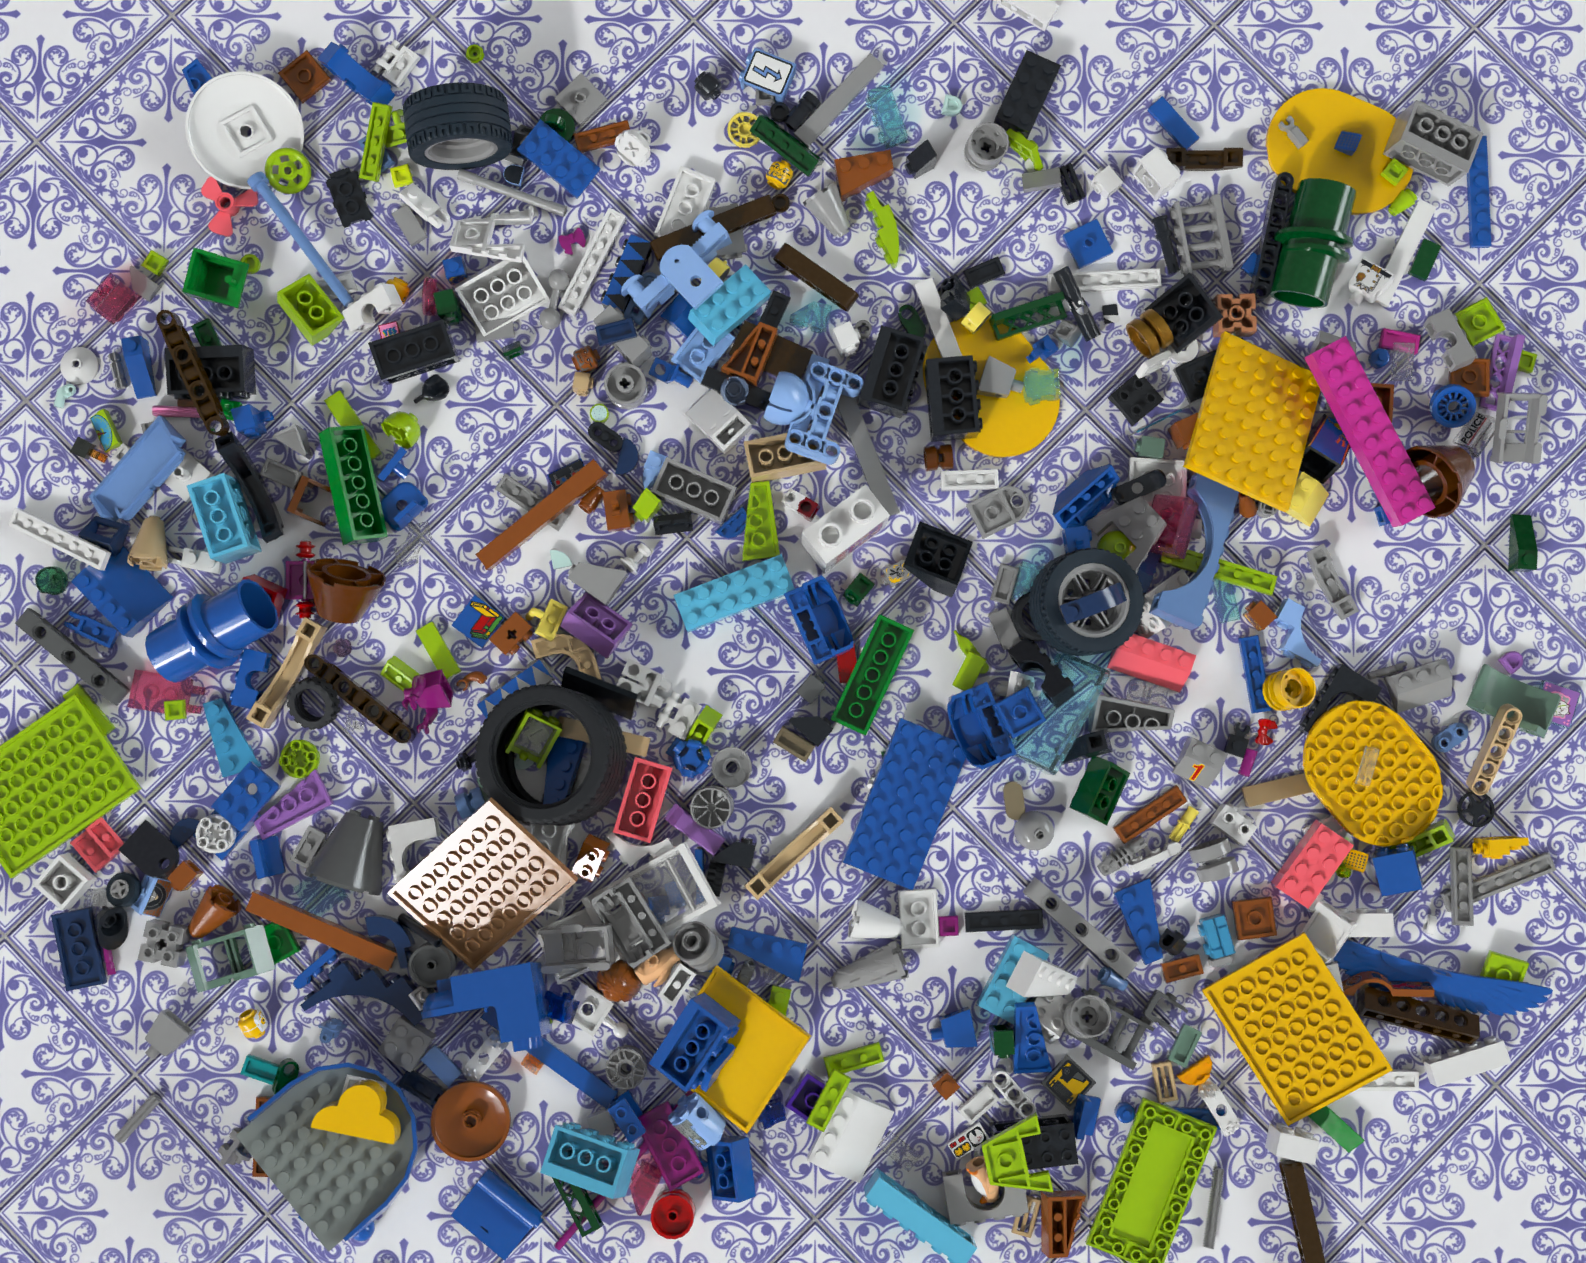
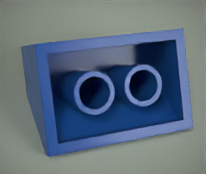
M722 1137L716 1145L706 1148L712 1200L740 1203L756 1197L748 1137Z

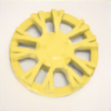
M741 112L734 115L729 121L727 128L728 136L737 147L750 148L760 141L758 137H754L749 131L753 126L751 123L758 118L756 115L749 112ZM744 116L750 117L749 122H744ZM732 123L737 124L738 128L731 127ZM736 136H740L738 142L734 139ZM752 138L753 142L748 143L747 139Z

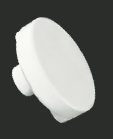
M220 814L204 817L196 828L197 846L209 853L224 852L234 844L237 834L236 828Z

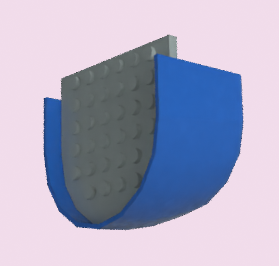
M351 1063L319 1066L289 1082L247 1118L252 1122L236 1135L328 1252L343 1239L346 1242L357 1236L391 1206L409 1181L419 1149L416 1116L403 1091L379 1071ZM348 1074L388 1084L385 1109L392 1111L399 1118L401 1134L394 1144H388L311 1128L313 1118L321 1109L329 1103L340 1099Z

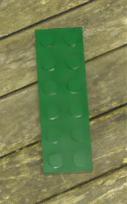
M364 425L328 427L318 433L343 546L378 542L388 537Z
M881 614L878 615L831 716V721L866 736L912 637L913 629Z

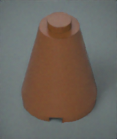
M221 885L209 886L188 925L190 935L195 938H204L237 915L241 910V903L239 899L234 900L232 897L234 893Z

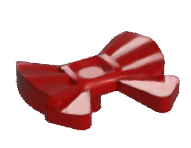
M1259 719L1258 736L1255 742L1260 745H1269L1273 743V740L1267 736V731L1269 729H1277L1278 726L1275 721Z

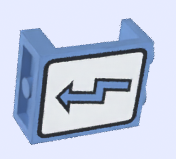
M754 47L753 52L747 56L746 69L742 70L739 75L741 89L744 90L747 85L775 96L776 103H783L795 76L796 64Z

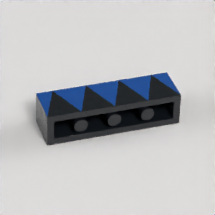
M630 234L629 239H625L622 247L624 250L623 254L618 256L615 267H617L615 273H611L608 280L610 285L601 296L602 305L605 309L611 305L614 309L617 307L623 314L631 296L629 294L622 296L621 288L630 277L643 274L653 250L650 241Z

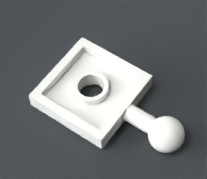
M582 981L561 1016L593 1037L602 1023L613 1029L614 1035L618 1038H623L628 1034V1026L625 1023H616L607 1017L615 1002L607 1000L603 994ZM583 1005H592L593 1013L585 1014L583 1012Z

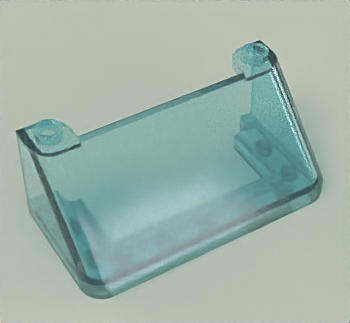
M1062 652L1055 655L1052 663L1060 668L1064 678L1069 677L1073 682L1074 686L1072 688L1075 695L1056 708L1042 691L1036 702L1046 721L1011 739L1017 752L1014 757L1047 775H1055L1060 769L1111 673L1100 666Z

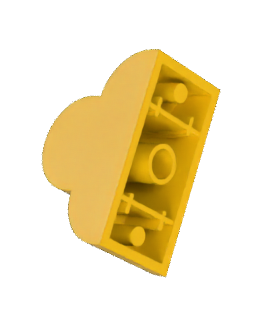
M361 1080L353 1084L341 1095L339 1100L333 1101L315 1115L311 1124V1128L388 1144H394L401 1134L399 1118L392 1111L385 1109L387 1104L385 1090L378 1082L373 1080Z

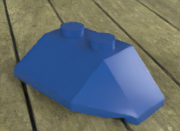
M1107 464L1085 471L1057 496L1052 515L1061 528L1084 526L1088 520L1095 517L1111 502V489L1116 487L1120 480L1113 466Z

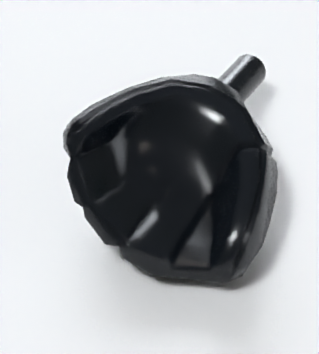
M434 374L424 382L422 395L413 401L417 404L424 398L428 401L442 400L449 393V385L438 374Z

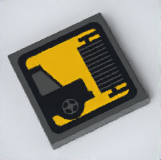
M1066 1054L1052 1072L1043 1079L1041 1084L1071 1111L1076 1105L1078 1094L1085 1095L1096 1084V1081Z

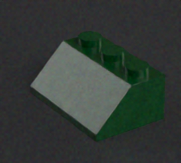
M1097 756L1092 757L1069 808L1107 826L1131 773L1108 760Z

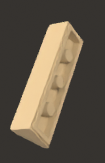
M1305 773L1241 788L1246 807L1313 792L1306 780Z

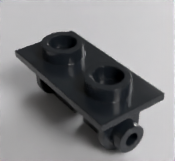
M691 512L653 516L655 535L693 531Z

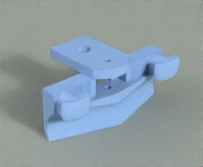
M706 210L694 220L692 225L693 232L700 230L704 236H701V239H698L693 246L677 245L665 252L660 262L661 274L657 276V279L651 281V284H648L645 288L641 284L644 278L640 274L630 277L621 288L622 296L629 294L647 319L650 318L658 303L664 304L675 294V289L696 310L724 284L707 265L717 255V250L732 244L727 230L719 222L715 223L711 219L714 216V211ZM700 278L701 284L694 287L691 285L693 279Z

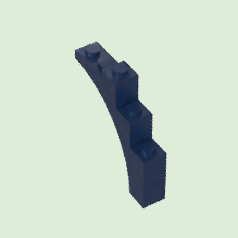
M348 960L343 963L338 961L331 966L330 969L332 971L327 974L330 980L328 979L319 986L321 989L318 992L314 993L312 991L303 998L305 1001L300 1005L306 1011L319 1002L333 997L359 995L375 998L393 1006L404 1014L414 1026L423 1020L422 1010L419 1011L408 996L417 987L407 974L402 977L398 974L389 981L390 985L377 967L372 970L369 967L359 976Z

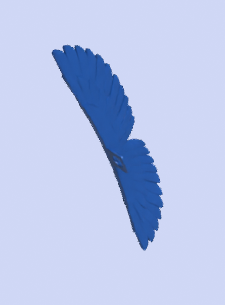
M1346 940L1333 959L1338 962V967L1345 969V974L1349 976H1354L1360 972L1373 971L1382 974L1389 981L1430 982L1434 988V995L1443 1005L1446 1002L1449 1006L1455 1008L1456 1004L1463 1011H1466L1467 1008L1473 1013L1479 1012L1485 1015H1490L1489 1011L1500 1016H1504V1013L1517 1015L1516 1011L1528 1012V1008L1539 1007L1537 1003H1545L1548 1000L1545 995L1553 992L1551 988L1529 984L1528 982L1476 976L1424 965L1352 940ZM1368 983L1370 987L1389 991L1385 985L1380 983Z

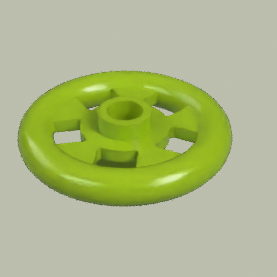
M280 148L272 152L267 158L265 176L275 190L284 194H295L304 190L310 182L311 166L308 159L300 151L293 148ZM288 155L290 161L281 163L280 157ZM297 160H299L303 166L299 170L297 169V166L294 164V162ZM273 165L279 166V174H273ZM286 167L291 168L292 172L290 174H285L284 170ZM299 174L302 180L296 184L293 180ZM281 178L289 181L287 186L279 183Z

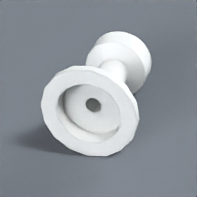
M643 543L637 546L639 551L632 558H620L621 563L634 575L637 574V563L644 556L648 558L652 554L650 549Z

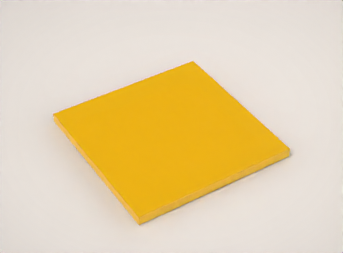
M717 965L697 995L706 993L740 1019L741 1022L738 1025L740 1029L727 1042L728 1044H733L736 1048L733 1056L721 1069L717 1080L707 1092L703 1091L700 1085L695 1090L691 1089V1091L698 1093L710 1106L747 1134L812 1035Z

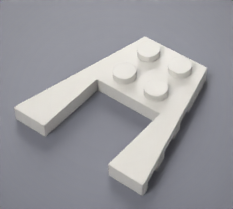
M529 206V210L519 211V208L510 210L509 214L499 215V212L492 213L491 217L483 219L481 216L457 220L449 245L451 252L522 262L525 252L524 244H490L495 225L532 224L535 214L534 207Z

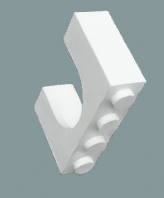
M438 817L388 826L386 836L388 842H391L392 849H390L389 853L391 861H394L393 877L397 882L410 871L406 863V855L410 846L419 840L441 836Z

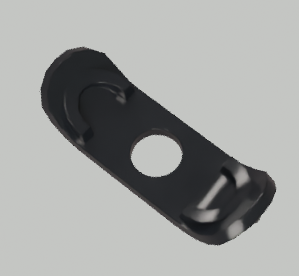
M1159 469L1151 471L1112 488V499L1120 506L1140 496H1145L1163 488L1166 485V476ZM1134 483H1140L1143 486L1141 493L1136 494L1132 491Z

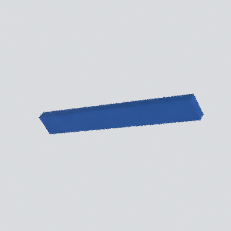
M489 1007L488 1012H484L480 1018L499 1031L495 1008ZM542 1037L543 1046L526 1050L606 1109L618 1094L616 1089L544 1037Z

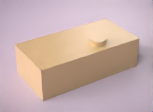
M787 433L744 441L752 483L825 470L826 464L788 451L784 445ZM790 438L792 443H798L797 439ZM808 445L810 449H817L815 445Z

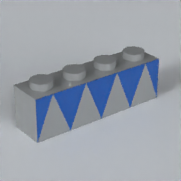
M536 659L526 665V670L513 674L511 681L508 683L502 682L495 688L496 691L491 695L487 693L479 699L480 703L477 706L486 719L489 712H492V708L498 705L499 701L505 699L510 693L513 694L514 691L521 690L523 687L539 684L547 685L554 681L555 677L542 660L537 661Z

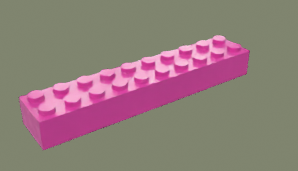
M1344 336L1304 357L1392 527L1403 526L1436 508L1347 337Z

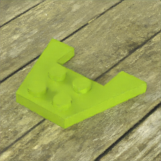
M1036 1112L981 1143L990 1185L1053 1192L1049 1170L1029 1174L1021 1140L1023 1137L1041 1134Z

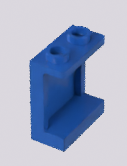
M629 1089L613 1099L608 1111L628 1142L631 1143L646 1132V1129L638 1119L644 1112Z

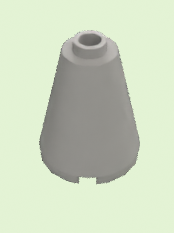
M835 182L827 185L826 188L818 191L803 202L804 206L834 237L837 235L842 237L849 232L847 228L850 227V223Z

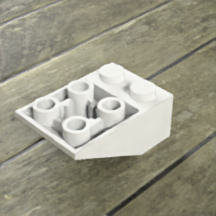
M712 389L685 413L724 455L752 429V424L735 407L724 401L717 391Z

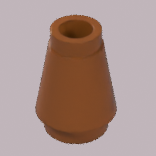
M596 485L580 499L578 506L587 514L595 512L605 491Z
M1239 492V513L1245 518L1255 516L1258 510L1255 500Z

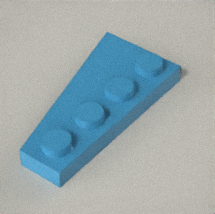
M224 698L203 703L222 777L225 778L239 774L249 761H252L258 767H262L256 759L253 749L247 743L244 733L238 727L236 719Z

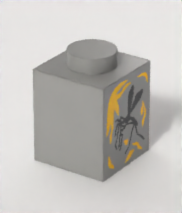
M904 559L882 570L883 575H881V578L886 586L889 585L892 588L912 577L911 573L903 567Z

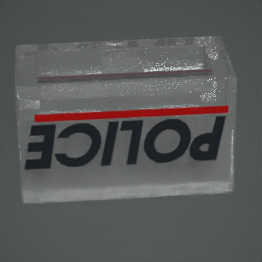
M1475 412L1472 419L1461 428L1453 443L1466 447L1471 456L1478 458L1494 436V417Z

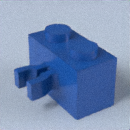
M250 404L231 409L237 432L250 439L261 438L262 434L267 433L264 422L275 420L273 413L269 410L261 412Z
M1087 525L1062 530L1065 554L1079 549L1091 548L1092 533L1091 530H1088Z

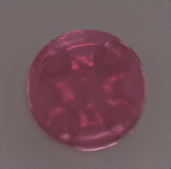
M425 277L423 282L422 312L425 316H436L437 313L433 294L434 292H439L437 278Z

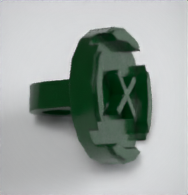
M553 108L541 115L540 119L566 141L570 142L573 139L576 125L573 117L567 111L561 108Z

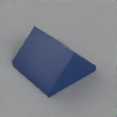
M679 293L660 317L686 338L696 328L688 320L689 312L693 307Z

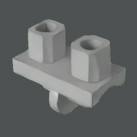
M234 1128L229 1134V1137L234 1141L232 1145L224 1143L219 1148L218 1153L222 1157L220 1160L222 1165L240 1164L242 1160L249 1161L252 1158L251 1154L236 1137L242 1129Z

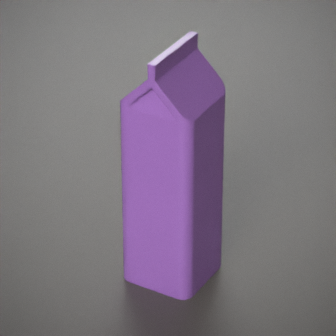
M676 803L664 818L673 827L713 856L725 841V838L713 829H707L698 825L692 818L691 813Z

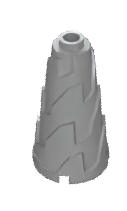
M894 940L855 960L851 964L837 969L833 973L831 981L834 988L837 987L843 991L854 987L881 984L898 979L904 980L909 978L908 969L904 970L903 968L907 964L899 943H897V940Z

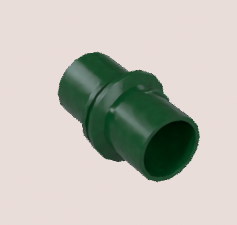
M1308 178L1299 182L1287 228L1280 229L1274 237L1275 241L1281 242V253L1271 288V297L1286 304L1305 308H1324L1328 305L1338 264L1346 263L1350 259L1349 253L1342 249H1349L1353 247L1354 243L1353 238L1346 235L1357 194L1356 190L1342 182L1321 178Z

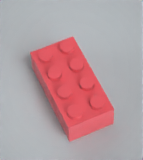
M1315 820L1271 883L1309 909L1354 845L1318 820Z

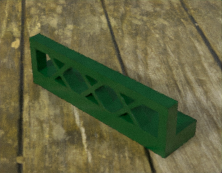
M759 115L749 130L808 177L812 175L817 166L822 165L824 162L822 158L766 115Z
M1063 291L993 314L989 322L996 340L999 341L1067 318L1062 304L1065 299ZM1057 306L1060 315L1053 316L1049 314L1050 308ZM1034 313L1044 316L1040 322L1032 320L1031 317ZM1018 318L1027 321L1025 327L1022 328L1013 324ZM1004 324L1008 326V332L1000 335L997 325Z
M552 1177L582 1238L604 1225L586 1189L569 1184L573 1193H567L563 1189L564 1181L560 1183L558 1179ZM574 1198L578 1200L582 1212L574 1210L572 1206ZM583 1216L587 1218L591 1226L586 1231L581 1224Z

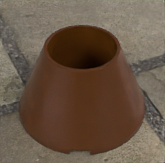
M1426 445L1407 449L1406 452L1436 507L1423 515L1430 518H1438L1452 514L1459 507L1475 475V465L1471 456L1463 448L1455 445Z
M338 558L316 559L314 564L308 563L306 567L318 615L328 621L343 624L356 623L361 620L385 585V575L372 566H368L367 569L358 566L359 562Z

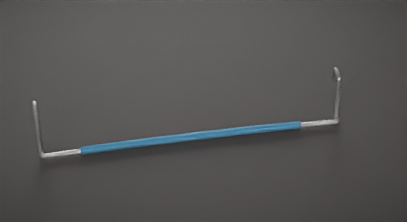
M1188 405V406H1186V407H1184V408H1182V409H1180V410H1178V411H1176V412H1174V413H1172V414H1170V415H1168V416H1166V417H1164V418H1162V419H1160V420H1158V421H1156V422H1154V423H1152V424H1150V425H1148V426H1146V427H1144V428H1142V429L1136 431L1135 433H1138V432H1140V431H1142V430H1144V429H1146V428H1148V427H1150V426H1152V425H1154V424H1156V423H1158V422H1160V421H1162V420H1164V419H1166V418H1168V417H1170V416H1172V415H1174V414H1176V413L1182 411L1183 409H1185V408H1187V407L1190 408V405Z

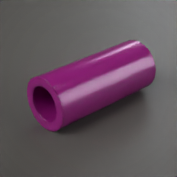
M1249 748L1246 749L1238 774L1245 777L1250 776L1258 753L1257 751Z

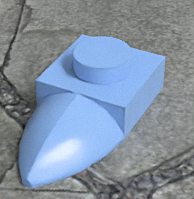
M650 450L643 467L642 481L644 489L653 487L667 456Z

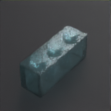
M890 84L868 90L865 101L867 108L872 110V122L879 129L878 138L880 143H884L885 149L906 143L908 134Z

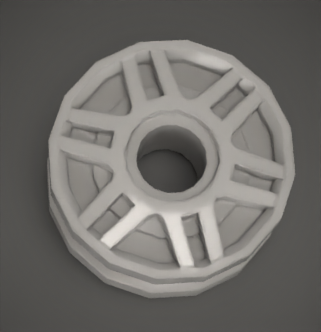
M631 1045L619 1046L612 1051L606 1062L605 1072L607 1079L618 1089H633L645 1077L648 1066L647 1060L643 1052L637 1047ZM628 1063L632 1069L624 1071L621 1065Z

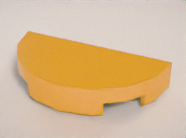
M1207 1054L1177 1074L1176 1077L1188 1085L1197 1086L1204 1083L1210 1077L1212 1070L1210 1056Z

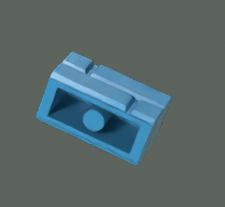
M1220 913L1199 919L1200 925H1197L1200 936L1204 937L1205 944H1203V949L1206 955H1209L1212 959H1217L1236 953L1224 914Z

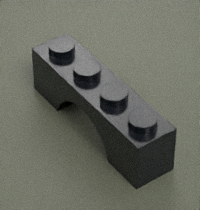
M1025 637L1009 649L1008 653L1012 661L1023 673L1031 670L1045 673V679L1041 685L1045 697L1058 708L1075 695L1072 688L1074 684L1069 677L1064 678L1062 676L1063 673L1056 664L1054 666L1051 664V660L1046 653L1041 654L1039 652L1040 648L1034 641L1030 642Z

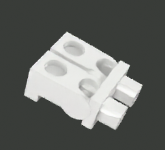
M628 658L622 675L638 681V684L620 676L616 686L638 694L637 702L643 705L661 708L664 699L655 694L658 688L668 692L672 683L664 678V675Z

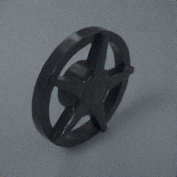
M1473 791L1464 794L1457 805L1460 819L1471 827L1487 825L1495 813L1492 799L1487 794H1484L1482 796L1485 799L1477 802L1472 797V794H1475ZM1468 797L1470 803L1467 809L1462 810V804ZM1487 801L1490 805V814L1485 811L1484 807ZM1468 812L1473 816V824L1468 822L1462 813ZM1482 815L1488 817L1483 823L1477 824L1478 817Z

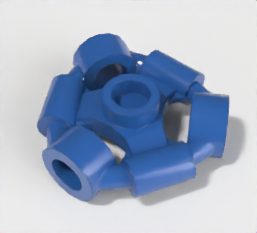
M689 739L688 741H680L674 747V758L672 760L675 769L680 771L681 776L694 778L707 769L709 766L708 762L712 757L708 745L705 746L701 744V741ZM688 746L687 754L683 757L679 756L680 752ZM701 748L705 760H700L698 758V749ZM685 764L695 766V771L683 769Z

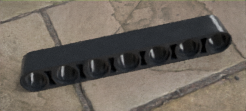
M1288 172L1280 173L1271 185L1249 294L1255 293L1256 303H1261L1271 293L1281 242L1269 240L1268 234L1275 237V234L1280 229H1284L1294 183L1293 176ZM1279 180L1284 181L1286 183V186H1282L1279 183ZM1275 198L1280 199L1282 201V205L1278 204ZM1272 216L1278 219V223L1272 221ZM1264 253H1268L1271 256V260L1266 259ZM1260 271H1264L1267 274V278L1262 277ZM1256 289H1260L1263 292V296H1259Z

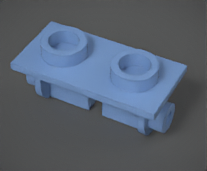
M331 1018V1020L328 1019L318 1025L319 1028H322L320 1041L322 1043L330 1042L331 1039L338 1037L340 1031L345 1029L347 1025L342 1024L343 1021L336 1018Z

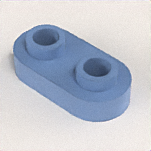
M1463 723L1450 724L1433 736L1431 739L1432 748L1439 753L1450 751L1468 737L1469 731L1467 726ZM1458 729L1461 730L1460 736L1457 734ZM1442 740L1446 742L1444 747L1441 745Z

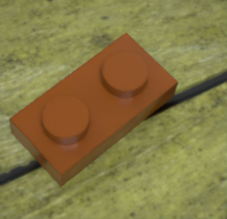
M1199 954L1160 963L1165 983L1204 974Z

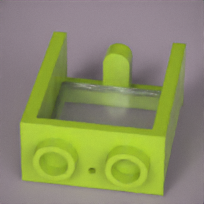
M535 707L526 709L508 743L505 745V753L509 754L510 751L519 754V758L523 761L529 759L536 762V767L540 769L562 731L560 720L553 716L547 717L543 715V712Z

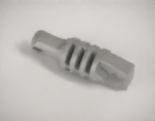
M1139 836L1130 844L1122 845L1109 854L1097 867L1103 876H1107L1134 859V854L1148 845L1144 842L1143 837Z

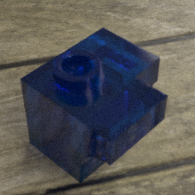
M547 990L544 996L549 1002L547 1017L562 1023L572 1024L580 1001L573 999L574 995L563 992V994Z
M781 1097L770 1099L760 1114L758 1121L759 1123L762 1122L764 1130L787 1120Z

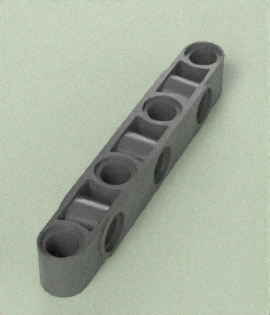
M27 608L15 622L33 640L112 704L119 705L129 693L130 689L33 609ZM45 628L46 634L42 637L41 631ZM74 652L75 659L71 661L70 655ZM102 676H103L104 679H105V682H104L103 685H101L100 682H99V680H100V678H101Z

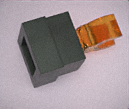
M77 437L70 450L71 453L87 460L91 456L105 463L108 457L94 450L96 445L80 437Z

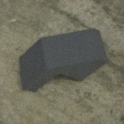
M521 124L516 129L513 138V148L510 154L505 157V160L521 166L528 160L517 151V148L533 128Z

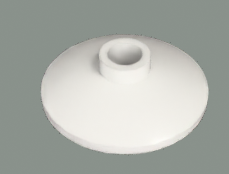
M76 347L64 354L61 359L60 370L63 377L70 383L83 385L95 378L99 370V362L91 350L84 347ZM79 361V366L74 367L75 363Z

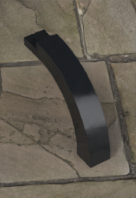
M232 431L228 432L225 436L215 439L217 451L232 470L252 506L262 539L267 544L284 535L282 530L284 525L276 504L263 478L259 475V471Z

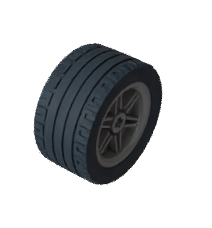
M463 82L439 84L411 94L403 104L408 154L416 164L423 167L440 170L484 167L503 160L510 154L513 148L507 99L500 90L494 87Z
M1086 548L1061 555L1048 562L1039 571V574L1036 575V579L1033 580V586L1030 588L1031 592L1029 593L1030 600L1028 601L1031 621L1034 623V628L1037 630L1038 635H1041L1042 640H1045V643L1050 644L1056 651L1075 656H1088L1109 652L1119 648L1125 641H1128L1129 637L1133 636V632L1140 625V619H1142L1144 612L1142 584L1139 582V577L1131 568V565L1126 560H1123L1122 557L1117 556L1115 553H1110L1108 550ZM1085 579L1089 580V585H1087ZM1120 582L1127 601L1107 609L1106 615L1102 611L1066 624L1060 605ZM1068 589L1073 591L1071 596L1067 594ZM1087 619L1090 620L1089 626L1085 625Z

